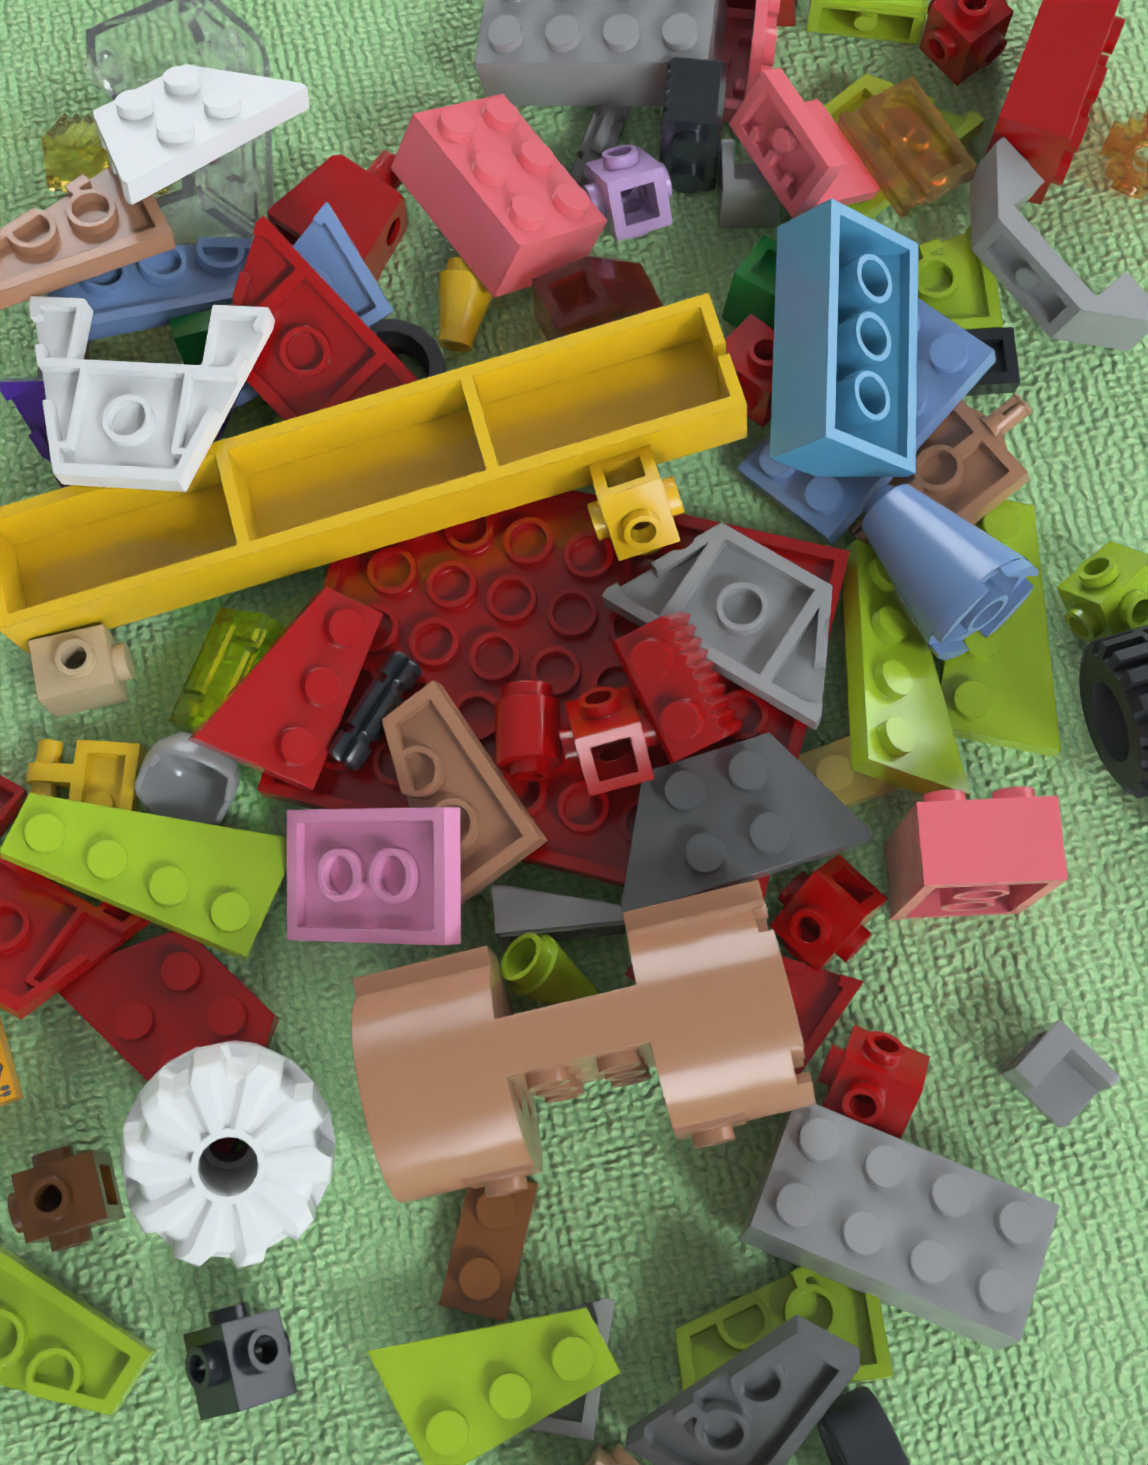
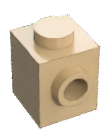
M104 624L28 641L37 700L55 717L130 701L126 680L134 679L135 677L131 652L127 643H119Z

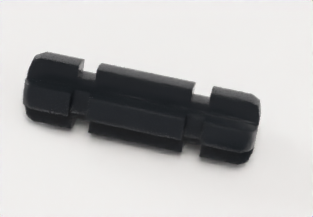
M392 651L388 654L378 670L382 673L379 680L372 679L345 721L349 724L347 731L339 730L328 748L330 756L348 769L357 771L362 768L372 752L368 748L370 742L377 743L385 731L382 719L404 702L405 699L401 697L404 690L410 692L421 675V668L418 666V663L398 651Z

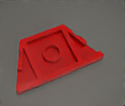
M262 216L255 224L252 233L254 238L243 272L240 271L232 295V306L268 307L275 319L274 329L246 379L255 391L286 421L418 381L419 379L265 216Z
M174 931L107 955L58 992L148 1082L166 1063L196 1047L237 1040L258 1043L269 1049L279 1017L202 943ZM220 1138L213 1141L212 1145L223 1154L233 1153L236 1151L239 1138Z

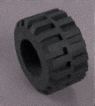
M1148 625L1090 641V644H1087L1083 650L1079 675L1082 709L1095 749L1117 784L1129 795L1133 794L1135 798L1148 796Z

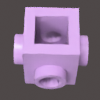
M635 145L615 146L605 150L602 153L601 159L585 163L589 184L582 186V189L608 220L604 229L616 241L640 237L649 231L673 224L669 198L672 196V186L668 171L662 162L656 161L641 147L637 148Z

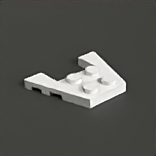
M30 296V318L36 325L38 344L34 345L37 366L43 374L46 399L42 400L53 475L65 485L186 492L274 329L275 319L268 307L213 305L201 365L87 360L84 357L93 316V310L87 301L83 298Z

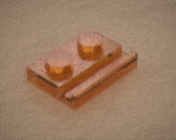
M913 76L862 102V107L852 113H849L847 110L839 116L837 126L878 183L880 190L900 218L908 215L910 209L919 204L925 206L974 179L978 165Z

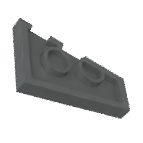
M795 1315L627 1429L625 1448L656 1465H786L859 1370V1348L799 1315Z

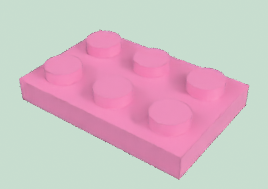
M460 807L287 810V940L444 946L461 944Z

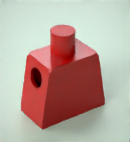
M384 150L365 170L342 154L332 155L270 207L267 211L269 221L294 245L327 201L377 281L408 226L404 198L397 191L402 182L391 169L396 156Z

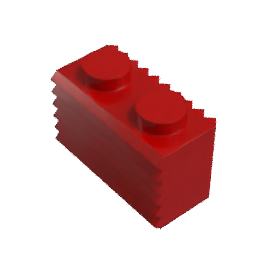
M685 612L660 616L611 642L670 764L737 732L743 724V720L735 718L737 708L729 706L732 697L723 694L726 685L718 683L720 673L712 671L714 661L706 659L708 649L700 647L702 638L694 635L697 626L688 623L691 614Z

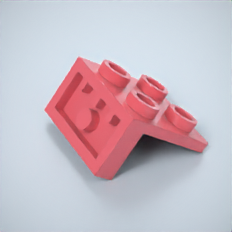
M781 68L763 70L729 122V125L790 216L795 218L831 198L844 205L873 199L879 192L880 186L822 102L819 100L804 102Z

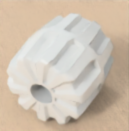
M234 1040L196 1047L166 1063L140 1090L124 1123L120 1163L130 1211L143 1232H156L172 1246L173 1257L198 1267L210 1256L232 1258L237 1269L261 1263L264 1260L267 1248L288 1236L298 1240L314 1221L317 1206L327 1185L331 1182L336 1142L330 1110L315 1082L294 1061L258 1043ZM224 1137H235L247 1142V1144L237 1152L223 1154L213 1147L212 1142Z

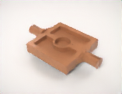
M1014 393L1010 399L988 416L968 407L961 400L916 451V474L908 477H893L887 485H892L895 488L902 484H909L974 525L1029 481L1028 471L1008 451L1003 435L1024 418L1032 414L1031 409L1024 400H1021V396L1017 393ZM864 515L852 524L848 530L856 540L868 544L869 540L862 529Z

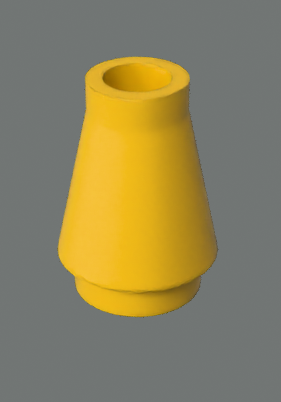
M452 257L447 260L446 269L438 274L439 336L437 343L449 350L470 352L473 349L475 336L493 296L462 257Z

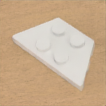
M185 64L166 70L163 76L135 90L122 92L114 101L92 111L96 133L103 149L107 151L108 161L113 173L119 177L124 199L127 203L133 205L309 109L308 88L302 83Z

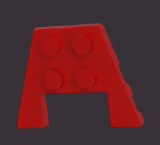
M0 775V838L16 819L28 796L26 789ZM0 858V1008L22 1020L149 925L151 921L104 901L96 907L44 876Z

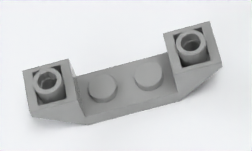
M1005 137L1001 138L970 175L971 250L1051 339L1129 351L1148 334V293L1125 272L1098 296L1093 294L1083 283L1079 275L1064 262L1040 235L1039 231L1019 212L1044 183V180Z

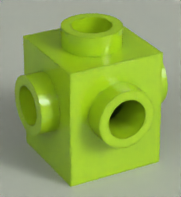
M1109 541L1093 556L1083 561L1077 570L1056 587L1067 611L1065 613L1067 625L1074 634L1086 642L1148 625V554Z

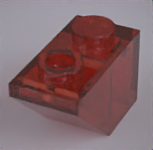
M585 256L531 279L534 316L547 341L663 307L641 263Z

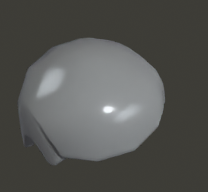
M180 731L158 740L144 758L135 782L136 795L146 810L154 815L219 825L235 798L239 787L240 770L237 768V761L189 741L188 739L193 733Z

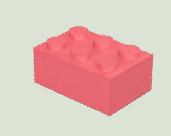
M504 94L413 113L391 166L393 172L493 298L579 272L608 221L591 201L588 194L577 184L554 156L552 150L544 144L521 116L518 109Z
M1032 787L999 789L992 792L993 799L966 800L965 792L961 790H939L924 794L923 802H916L884 843L890 919L1020 914L1067 881L1058 796L1036 797L1035 789Z

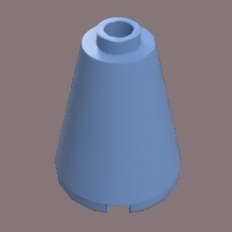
M902 484L895 488L892 485H886L876 491L864 506L863 510L866 515L862 522V529L927 646L939 659L948 660L970 650L962 640L973 632L979 630L985 638L991 635L1019 608L1034 587L1026 579V576H1038V569L1027 558L909 484Z

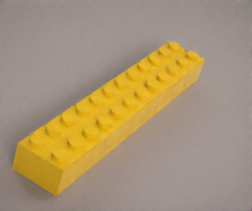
M709 293L213 442L186 492L70 485L1 506L0 632L29 654V640L102 624L109 630L591 485L593 481L588 465L650 445L655 463L658 465L747 438V403L730 353L726 354V342Z

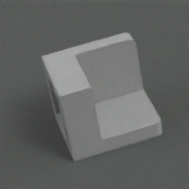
M721 139L717 172L718 227H777L781 203L755 163H734L733 139Z
M1061 1020L1043 1026L1000 1073L1059 1128L1068 1126L1098 1091L1112 1088L1121 1078L1115 1070Z

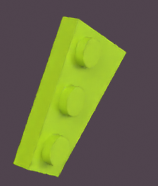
M971 225L967 227L965 233L941 242L939 238L918 245V298L964 330L1003 328L997 280L993 273L971 250Z
M0 1245V1385L29 1392V1395L107 1415L117 1413L157 1350Z
M801 1266L791 1271L790 1274L675 1329L674 1335L682 1392L795 1315H799L859 1348L860 1368L848 1384L891 1379L894 1375L880 1298L868 1293L863 1294Z
M587 1306L398 1345L374 1348L367 1351L424 1465H466L621 1373Z

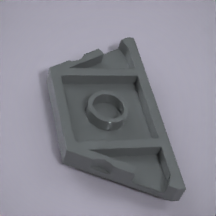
M766 733L652 769L655 779L641 783L621 908L623 912L749 882L869 844L872 840V835L867 825L774 736Z

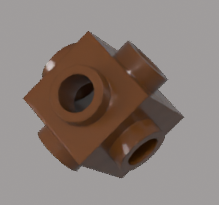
M72 1146L59 1147L32 1156L33 1168L11 1174L14 1192L8 1195V1211L15 1230L18 1233H24L25 1243L49 1242L51 1252H58L93 1241L92 1228L125 1218L110 1152L90 1150L74 1155Z

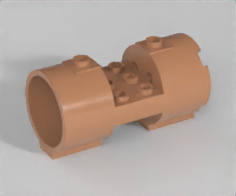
M759 880L623 912L637 985L514 1014L507 989L501 977L497 956L488 946L352 978L356 996L352 1008V1044L358 1088L374 1153L384 1180L394 1198L400 1203H406L469 1187H484L486 1198H493L528 1189L526 1176L543 1173L542 1145L535 1095L537 1097H545L546 1103H556L585 1095L583 1084L601 1079L610 1081L612 1088L633 1085L651 1079L649 1068L655 1066L674 1134L678 1140L691 1137L694 1149L718 1145L736 1139L733 1127L747 1124L746 1121L816 1105L810 1073L795 1075L794 1069L804 1066V1043L774 929L768 930L766 921L768 912Z

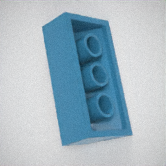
M832 198L777 227L770 459L815 477H908L916 474L918 243Z

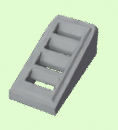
M505 885L491 886L495 934L499 944H502V946H509L517 937L529 932L537 935H550L555 941L625 934L626 927L622 914L623 911L618 904Z

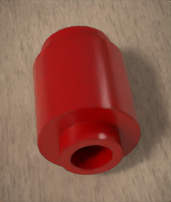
M523 680L505 684L501 687V699L496 701L494 705L496 766L501 770L509 771L510 779L515 781L535 782L549 778V770L558 768L562 764V746L558 732L561 729L560 702L553 697L552 685L546 682Z

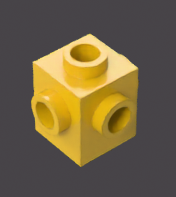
M650 445L588 465L598 501L587 504L593 526L599 541L611 537L619 561L636 555H649L657 552L664 546L680 541L673 516L685 513L674 477L660 478Z

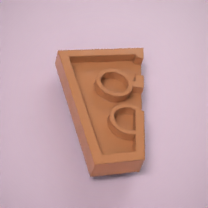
M432 680L382 719L401 793L407 796L409 807H460L461 905L548 841L441 684Z

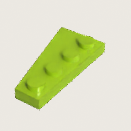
M1004 500L974 525L1027 558L1038 569V576H1026V579L1034 586L1032 591L1019 608L987 638L979 630L973 632L962 640L970 650L948 660L942 659L939 682L955 737L1055 757L1061 751L1035 506Z
M855 540L844 549L850 551L842 584L851 768L853 771L923 795L939 790H961L965 792V797L967 798L971 793L931 650L927 646L873 547Z
M29 793L0 848V858L246 961L287 871V838Z

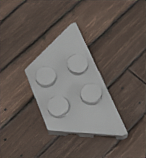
M721 522L695 537L689 547L667 553L652 562V569L621 587L618 583H615L603 593L602 601L604 606L639 627L660 616L678 612L691 614L688 623L697 626L694 635L702 638L700 647L708 649L706 659L714 661L712 670L810 728L817 729L822 717L833 589L831 584Z

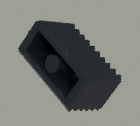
M673 57L667 61L659 163L662 162L665 165L672 189L679 193L710 192L716 187L728 65L721 60Z

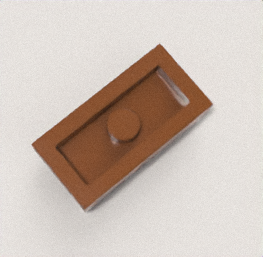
M527 1181L528 1189L493 1198H486L484 1187L467 1188L441 1293L440 1306L504 1322L507 1321L539 1184Z

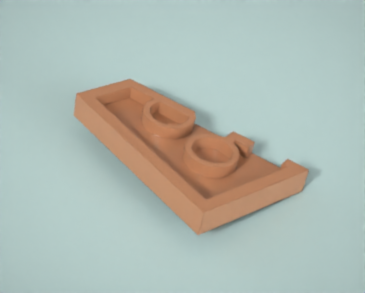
M110 166L92 179H88L82 174L65 186L67 192L65 197L44 211L31 208L0 229V310L30 300V296H41L175 249L172 230L153 194L133 205L127 203L122 193L119 177L113 173Z

